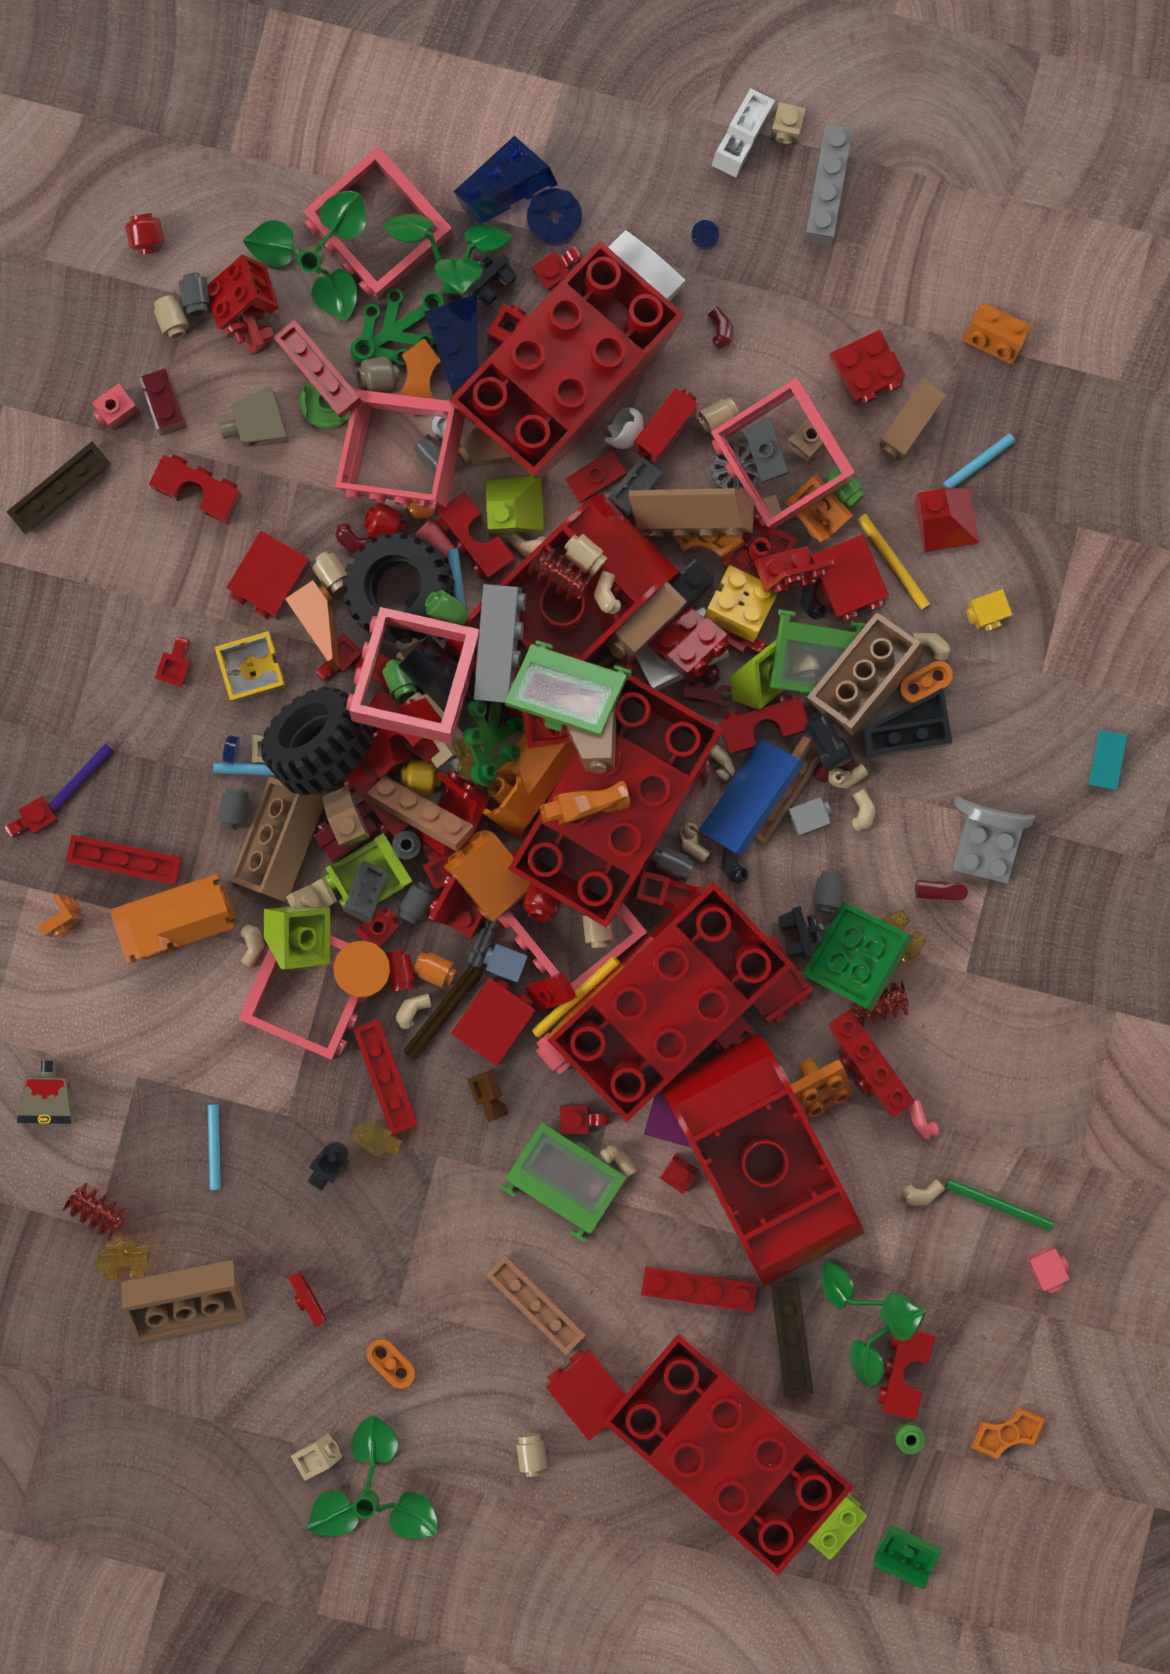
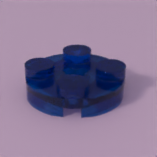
M552 188L540 192L531 199L527 210L529 230L535 238L537 237L547 245L558 246L568 243L574 238L582 224V210L579 202L568 190ZM551 211L561 213L563 216L558 218V223L553 224L552 219L547 220L546 218L551 214Z

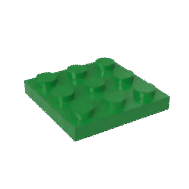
M843 902L841 909L836 914L802 975L872 1012L914 937Z

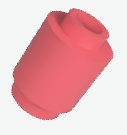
M548 1032L536 1043L539 1046L536 1052L552 1071L555 1070L560 1075L571 1065L547 1041L550 1035Z

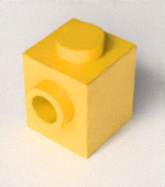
M1003 589L971 600L968 603L969 608L966 609L970 624H975L977 630L985 628L986 632L1001 627V621L1007 620L1013 615Z

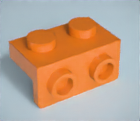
M981 301L963 341L1009 364H1013L1031 325Z
M817 474L814 475L794 495L789 497L785 503L788 507L825 485L824 481ZM832 492L794 517L803 522L814 539L823 543L831 538L854 515Z
M56 894L53 898L60 907L61 912L39 925L38 928L44 936L59 937L61 939L74 930L72 926L83 919L79 914L82 908L74 897L70 898L67 895Z

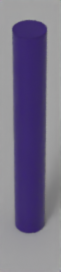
M105 743L48 805L57 812L114 750Z

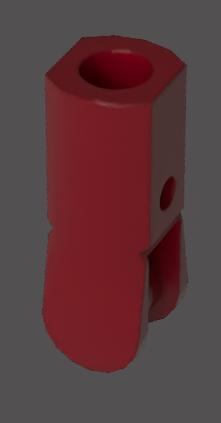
M916 880V898L961 901L968 895V889L963 884Z

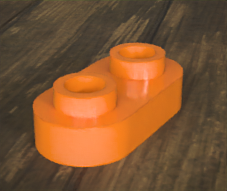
M943 661L932 662L903 679L899 686L900 695L909 703L921 700L941 688H946L952 681L953 671ZM935 671L942 674L941 681L934 680L933 673ZM909 685L917 686V694H911L908 691Z
M379 1338L369 1345L367 1349L369 1363L393 1387L402 1389L412 1384L416 1375L415 1367L391 1341ZM378 1348H384L387 1351V1355L381 1358L377 1355L376 1351ZM398 1368L406 1370L407 1375L404 1378L397 1376L396 1370Z

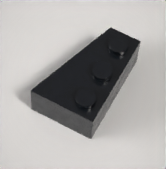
M941 688L864 728L861 731L865 759L951 745L953 742L944 689Z

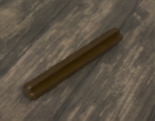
M473 965L468 967L404 1048L405 1054L410 1058L416 1059L482 976V972Z

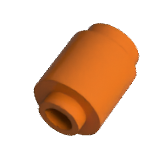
M421 952L413 972L418 974V978L444 988L446 984H452L457 970L453 969V962L431 952L428 954Z

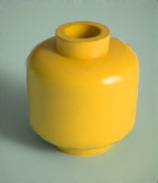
M409 759L406 765L401 767L400 784L420 796H431L435 787H440L441 779L437 777L439 770H436L433 762L429 764L422 759Z

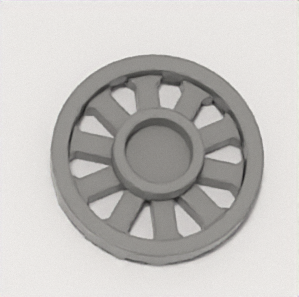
M739 441L730 442L729 444L734 449L747 474L755 477L752 482L756 486L760 480L758 470L748 468L755 465L754 458L745 461L749 454H752L749 444ZM740 447L745 449L741 457H739ZM715 452L710 464L712 479L720 489L730 488L727 484L733 478L725 467L729 462L719 459L718 453ZM715 465H720L725 468L716 470ZM727 474L723 481H719V476ZM737 477L733 479L734 486L732 488L739 490L741 487Z

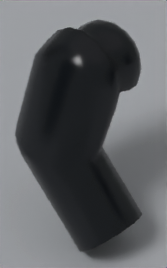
M818 581L814 585L803 588L800 598V605L808 617L815 620L823 618L827 611L825 605H821L815 597L819 584Z
M723 847L722 872L731 882L736 884L747 881L749 877L747 869L743 868L736 861V854Z

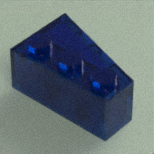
M514 135L453 192L462 208L474 220L482 224L510 210V205L524 198L529 200L535 197L534 193L547 186L552 188L558 185L550 166Z
M477 294L424 312L452 396L479 369Z

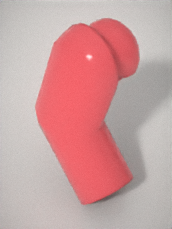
M916 1100L914 1104L908 1107L912 1124L924 1139L931 1140V1137L939 1135L938 1125L934 1121L927 1124L921 1101Z

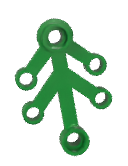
M397 288L390 289L386 296L388 305L383 330L374 337V325L379 320L381 312L376 304L366 305L363 311L365 320L362 335L356 338L350 347L352 358L361 364L366 359L387 357L390 361L396 362L399 367L404 368L406 364L405 362H399L398 356L404 354L407 351L406 349L393 351L381 348V346L388 341L414 346L422 339H429L431 341L430 347L433 349L434 339L431 335H416L403 331L427 315L436 316L443 311L444 299L436 291L427 292L422 298L421 306L396 322L398 308L403 303L404 297L401 290ZM392 294H399L400 299L397 302L391 301L390 296ZM431 301L439 303L436 309L428 307ZM368 310H377L376 316L369 317L367 315ZM362 347L370 349L367 355H361L359 350Z
M474 700L468 704V713L473 718L476 727L467 728L464 731L463 737L465 743L469 745L475 760L471 769L472 779L476 784L488 787L495 783L497 770L507 762L519 759L520 749L516 744L503 746L502 752L495 758L494 752L495 748L508 737L514 734H521L524 730V722L520 717L509 718L506 724L498 730L502 702L489 701L491 705L487 724L484 717L487 712L485 702L483 700ZM482 741L484 744V751H482V748L480 746V743Z

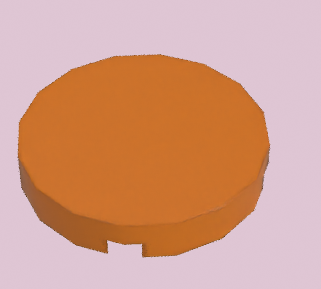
M355 941L344 946L337 954L333 965L334 978L339 987L347 994L356 997H367L381 991L388 982L390 975L389 959L385 951L378 945L368 941Z

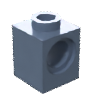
M496 944L494 949L489 947L483 963L488 965L486 971L518 983L528 956Z

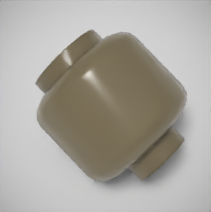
M387 357L363 360L361 366L356 369L357 383L361 390L364 389V391L389 393L394 389L395 382L399 381L397 365H392Z

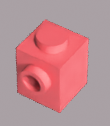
M119 383L92 402L97 409L93 413L103 427L108 424L112 430L139 412V409Z
M1050 1246L1025 1257L1036 1283L1042 1291L1048 1290L1049 1293L1058 1291L1064 1287V1282L1070 1280L1067 1275L1070 1267L1063 1255L1059 1257L1056 1248Z

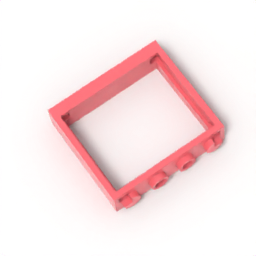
M379 146L303 211L306 218L304 224L309 228L310 232L313 235L319 233L324 238L330 228L320 222L318 216L324 202L337 193L347 191L373 167L377 166L419 215L425 216L433 222V230L435 231L433 236L437 248L453 236L450 225ZM335 234L324 245L332 256L337 254L343 260L340 264L344 270L351 275L355 274L361 280L359 283L361 289L369 296L373 294L378 300L434 253L431 243L427 238L379 281H376Z
M797 377L711 431L715 438L711 441L714 449L719 456L724 453L729 462L725 465L726 469L733 479L738 477L743 485L739 490L754 499V505L757 508V511L754 512L756 519H758L762 527L767 525L771 530L858 477ZM795 396L842 474L773 516L727 438Z
M355 389L362 402L352 409L350 413L335 487L343 491L345 497L360 500L361 496H367L369 500L385 503L386 499L394 500V503L407 507L411 503H418L419 507L429 510H435L436 506L447 507L465 416L447 400ZM372 409L447 418L432 494L357 484Z
M380 607L378 615L373 616L370 623L369 631L372 633L370 642H365L363 646L362 668L358 667L355 673L354 684L357 685L355 693H350L347 700L346 710H349L352 722L452 744L478 654L480 629ZM386 625L464 642L441 723L363 706Z
M525 892L497 919L506 930L510 927L514 929L518 934L515 941L524 952L528 949L532 951L536 956L532 962L542 974L548 971L551 976L556 975L560 972L509 911L525 898ZM624 903L617 915L632 934L570 984L574 991L612 956L618 957L647 933Z
M330 935V945L342 949L350 944ZM269 948L239 1016V1020L331 1060L335 1059L336 1055L341 1056L347 1044V1041L343 1039L347 1029L353 1030L358 1019L355 1010L359 1003L364 1004L367 997L350 995L328 1048L257 1018L255 1015L278 965Z

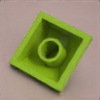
M533 476L486 479L489 535L513 534L515 532H544L541 477L537 479Z
M777 639L730 677L733 701L760 710L784 690L770 687ZM789 651L786 675L792 676Z
M280 907L264 909V938L281 969L330 964V908Z

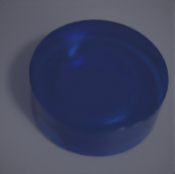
M709 220L697 222L691 233L693 244L703 250L713 248L719 239L717 225Z
M232 735L227 737L223 750L224 763L235 764L240 746V737Z

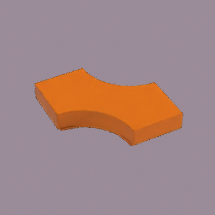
M422 339L401 355L406 364L407 377L404 386L397 395L434 399L430 390V377L433 369L441 360L427 341Z
M690 533L689 538L674 537L684 553L694 549H708L717 553L722 559L746 544L742 537H728L726 533H716L714 538L700 537L699 533Z
M1018 1406L1015 1413L1007 1420L998 1423L981 1421L970 1447L998 1460L1003 1451L1012 1445L1025 1443L1035 1446L1046 1419Z

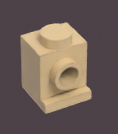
M808 417L787 442V446L806 462H809L824 444ZM812 430L816 433V438L809 439L806 436V432Z

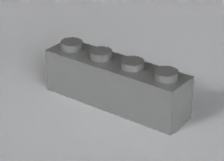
M825 124L804 241L829 246L832 244L852 137V128Z
M483 585L474 700L505 702L515 681V668H520L521 651H517L518 640H522L524 629L523 622H519L520 611H524L526 605V594L522 593L521 587Z

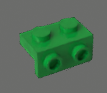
M889 1524L875 1549L873 1565L880 1571L892 1574L911 1586L925 1589L928 1583V1576L938 1561L942 1548Z

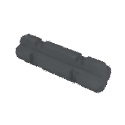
M485 918L484 928L481 927L473 946L474 951L470 953L467 960L470 965L477 968L482 966L485 959L483 956L487 953L496 934L494 933L495 929L499 927L500 921L498 919L491 921Z

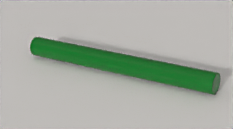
M949 1178L945 1187L947 1190L1050 1232L1053 1229L1055 1221L953 1179Z

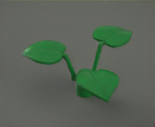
M343 191L331 196L324 202L320 209L319 219L324 226L331 229L317 246H309L302 253L296 245L291 244L294 236L290 227L279 220H269L260 224L243 239L247 249L256 258L273 267H282L289 264L292 260L291 250H293L298 259V264L303 271L308 273L316 271L317 274L322 273L325 275L318 277L312 285L311 294L315 304L324 312L342 321H346L350 317L357 301L356 282L353 276L344 269H337L330 274L327 269L321 268L325 258L322 248L334 232L342 239H352L360 235L364 230L367 215L362 195L359 192Z
M403 214L390 219L383 225V230H386L391 237L403 243H417L427 237L437 261L435 272L442 280L443 291L450 294L459 293L462 296L467 293L469 288L483 274L482 266L478 262L469 259L472 250L477 248V250L483 253L495 252L505 247L512 239V233L501 227L490 224H477L468 228L465 232V240L471 244L468 245L464 258L459 260L457 258L441 260L434 236L429 232L434 226L429 218L419 214Z
M825 1260L822 1270V1288L826 1299L832 1306L842 1309L846 1307L848 1302L850 1305L883 1307L880 1310V1318L887 1326L868 1339L866 1344L860 1339L854 1340L849 1351L850 1364L855 1375L865 1386L873 1388L883 1378L884 1363L879 1352L872 1348V1344L889 1330L900 1341L910 1339L919 1329L926 1310L896 1292L889 1294L882 1301L854 1300L852 1296L855 1293V1287L849 1275L835 1262Z
M371 1415L365 1418L356 1428L351 1440V1450L354 1458L359 1462L371 1461L364 1490L359 1493L356 1501L350 1504L348 1496L341 1491L327 1490L320 1494L313 1504L306 1527L307 1531L322 1536L345 1535L356 1527L359 1518L369 1519L376 1511L381 1513L383 1510L395 1508L389 1516V1523L395 1534L406 1539L436 1536L438 1532L437 1515L433 1505L424 1495L414 1491H407L400 1496L398 1504L390 1502L380 1505L378 1494L371 1490L376 1461L386 1463L395 1456L398 1450V1438L393 1429L378 1416Z

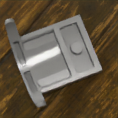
M956 796L954 805L966 813L967 816L952 866L953 870L1008 883L1023 828L1033 826L1036 816L1033 814L1022 815L981 806Z

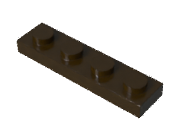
M91 441L11 507L7 514L22 532L27 535L107 469L111 462L95 443Z
M791 1279L773 1282L770 1284L785 1397L813 1394L799 1280Z

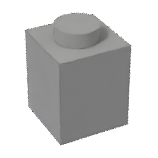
M821 797L787 811L797 837L829 825L831 823L829 818L833 817L828 802H822Z

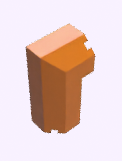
M525 733L517 744L520 749L519 759L507 762L497 770V778L492 786L483 787L477 784L481 787L480 791L489 798L483 814L519 840L540 811L539 806L545 804L575 755L576 749L573 742L528 749Z
M215 874L110 909L126 963H136V959L139 958L147 960L175 950L174 947L181 948L237 929V923L230 921L235 918V913L228 891L225 886L220 888V885L217 883L222 881L221 875Z

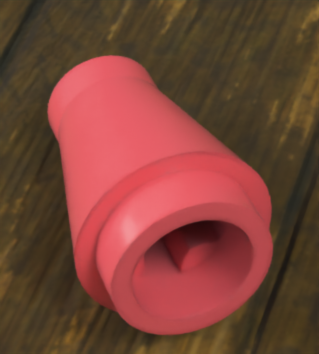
M431 518L415 533L416 536L439 551L445 559L448 557L447 550L456 548L439 523H435Z

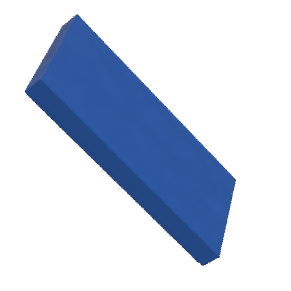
M761 738L698 831L741 857L804 763Z

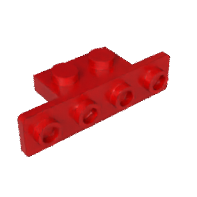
M851 1010L845 1011L828 1024L829 1030L841 1045V1048L837 1050L840 1055L838 1059L846 1071L853 1073L857 1079L855 1084L862 1094L865 1095L867 1093L869 1097L876 1095L891 1117H896L915 1103L912 1095Z

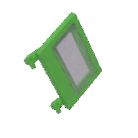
M779 609L780 623L770 687L800 691V695L808 696L861 632V628L865 627L866 623L850 621L851 631L789 622L790 617H795L796 613Z
M539 640L536 641L535 645L531 644L505 700V705L545 718V727L561 732L563 726L567 725L601 737L627 680V675H631V670L616 665L613 670L575 659L552 651L553 645Z
M541 1122L505 1180L510 1182L509 1185L502 1184L500 1189L514 1197L517 1192L512 1189L514 1186L518 1187L580 1227L578 1231L572 1229L570 1234L585 1242L587 1238L583 1236V1233L586 1231L591 1234L623 1184L626 1176L591 1154L592 1150L582 1143L578 1142L576 1145Z

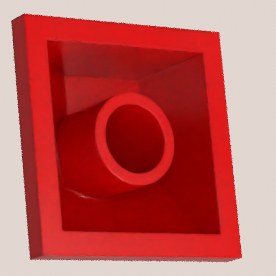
M942 488L917 493L914 501L924 553L979 544L969 488Z

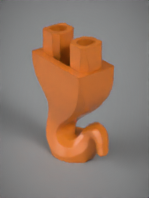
M619 781L605 790H581L559 794L553 797L554 802L539 806L543 823L558 820L559 825L589 817L600 811L610 813L630 808V799L625 782Z

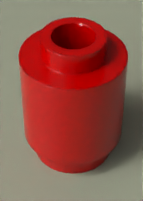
M403 950L388 952L390 975L387 986L391 987V992L414 988L412 981H415L410 954L404 955Z

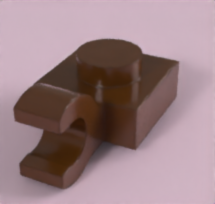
M493 1069L467 1079L476 1105L483 1104L485 1117L488 1122L508 1115L506 1105L498 1100L503 1095Z

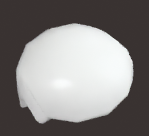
M631 407L622 409L616 415L613 423L607 427L611 437H605L604 441L618 449L634 447V440L644 429V420L641 413Z

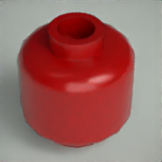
M152 213L130 216L131 221L125 225L129 248L139 250L140 255L156 253V247L164 243L160 219L152 217Z
M377 503L374 507L370 506L363 521V527L366 528V533L369 537L378 540V535L387 533L390 536H393L394 532L404 533L406 521L402 520V511L398 508Z
M530 883L523 906L530 918L546 922L558 915L562 901Z

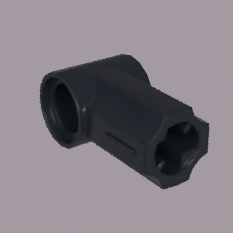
M826 712L818 714L804 723L807 732L818 749V756L828 773L854 759L843 738L839 737Z

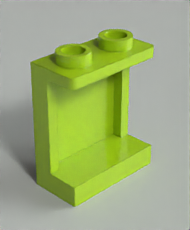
M384 833L337 863L327 866L326 870L329 874L324 876L331 889L335 890L337 888L343 898L339 902L343 909L359 866L364 860L389 872L378 904L414 883L403 863L394 853L392 845Z
M848 1494L808 1542L828 1559H832L867 1518L866 1513L859 1508L861 1506L860 1502Z

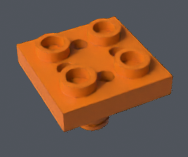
M814 1059L803 1061L799 1065V1070L804 1075V1078L790 1084L807 1119L821 1115L824 1110L836 1104H842L854 1095L845 1069L839 1059L821 1069L817 1067Z

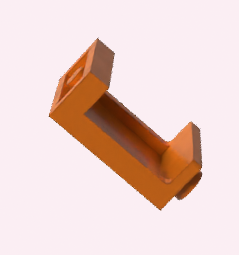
M484 830L474 834L469 840L470 844L463 850L454 852L449 857L448 863L444 868L456 878L478 905L477 909L485 918L494 921L527 891L530 882L508 870L514 857L494 833Z

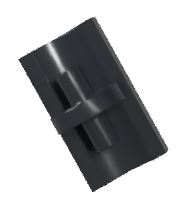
M503 254L493 263L489 256L481 262L474 257L472 260L482 266L483 274L469 288L468 295L473 300L478 298L487 306L492 304L498 297V293L490 286L498 279L505 288H508L517 280L516 274L510 267L509 259Z
M801 906L792 908L791 912L778 917L781 932L796 928L799 939L785 942L789 957L803 955L805 958L813 956L814 952L808 933H812L814 943L821 942L822 938L819 930L827 928L826 923L817 924L815 914L807 916L810 926L807 928Z
M329 1143L313 1160L309 1167L314 1171L308 1180L311 1185L319 1190H323L328 1181L334 1183L349 1163L347 1159L348 1150L343 1143Z

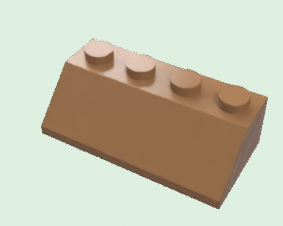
M735 488L629 490V499L637 528L647 533L649 538H664V534H673V537L689 538L690 533H699L700 537L714 538L716 533H726L728 537H743V533H753L754 499Z
M876 612L808 695L807 699L821 713L826 712L832 725L855 740L923 656L922 644Z
M269 776L229 881L287 903L286 896L293 890V885L303 864L308 845L323 811V795L292 793L278 779Z
M233 1260L121 1282L122 1310L136 1344L247 1322L240 1279Z

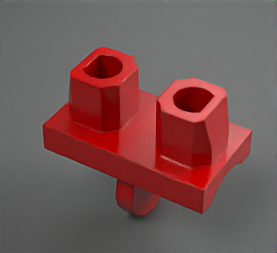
M253 305L230 324L231 326L224 330L226 337H235L238 344L246 342L250 355L258 353L262 346L271 343L275 335L270 325L257 327L255 320L263 318L265 311L257 309Z

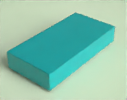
M1098 730L1088 786L1113 791L1117 790L1127 735Z

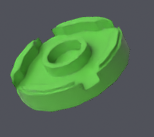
M310 381L301 391L300 407L302 414L311 425L318 429L333 430L342 427L349 421L351 411L341 419Z

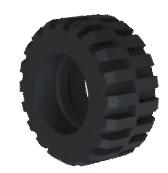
M394 532L393 536L383 533L378 535L377 541L372 539L364 543L366 548L363 551L357 549L352 555L356 558L354 563H347L345 568L349 576L348 578H343L342 587L347 589V593L343 595L344 603L350 606L348 612L351 617L357 620V624L369 633L372 617L377 616L380 609L376 593L377 585L381 576L390 567L400 563H409L415 566L421 575L422 585L420 594L411 607L402 611L404 613L434 619L426 613L427 607L425 602L432 592L443 590L450 595L451 590L455 589V581L450 578L452 570L450 565L444 561V556L418 536L406 535L403 532ZM386 625L382 639L392 643L400 641L404 644L411 643L413 638L418 640L427 637V634Z
M321 687L317 691H307L305 695L294 698L293 702L288 706L285 705L281 709L278 716L275 715L271 720L270 727L266 728L264 739L261 742L262 760L290 792L300 795L320 794L324 789L328 791L334 788V785L338 782L342 783L346 780V776L351 772L354 773L358 768L359 762L364 761L367 756L366 750L370 749L372 743V726L352 722L350 712L346 710L349 695L345 691L332 687Z

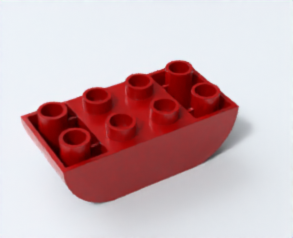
M599 241L449 399V402L530 475L537 479L562 460L646 370L674 334L683 319L684 313L602 241Z
M603 493L595 495L574 511L499 584V586L521 587L522 593L526 594L525 610L520 611L519 621L523 622L524 625L522 640H518L517 651H521L520 668L531 644L535 645L537 640L553 645L552 651L591 663L607 647L606 643L613 634L666 582L670 584L681 573ZM584 534L604 551L603 555L608 558L594 576L589 572L585 574L565 557L567 550L564 547L574 535L579 538ZM602 571L615 575L611 592L615 599L621 603L620 610L616 614L602 611L594 597ZM482 601L467 616L468 618L462 626L480 629ZM449 639L444 647V650L457 663H459L464 642ZM477 657L471 675L474 681L476 679ZM515 668V678L520 668ZM535 673L528 691L567 685L568 683ZM502 702L501 709L510 718L520 717L523 720L521 710L506 706L505 702Z
M627 675V680L616 702L615 771H606L601 774L586 771L576 751L547 803L554 802L553 797L564 793L581 790H605L619 781H624L629 794L630 808L610 813L600 811L589 817L559 825L558 820L543 823L540 813L508 868L509 871L606 928L622 907L647 866L723 732L721 727L632 675Z
M711 881L684 900L619 961L620 965L561 1019L549 1035L547 1041L628 1122L794 964L714 881Z
M759 1032L676 1075L661 1090L763 1287L864 1235L859 1218L781 1067Z
M680 1333L674 1337L602 1422L777 1576L782 1573L854 1488L848 1479L804 1437L718 1362Z

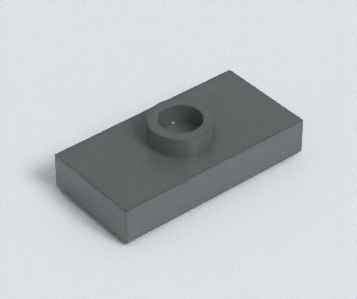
M769 419L745 428L744 432L761 482L765 483L789 474L772 421Z
M642 455L608 499L619 510L630 517L633 511L629 499V490H652L664 475V472Z
M364 860L359 866L343 912L369 923L374 915L389 872Z

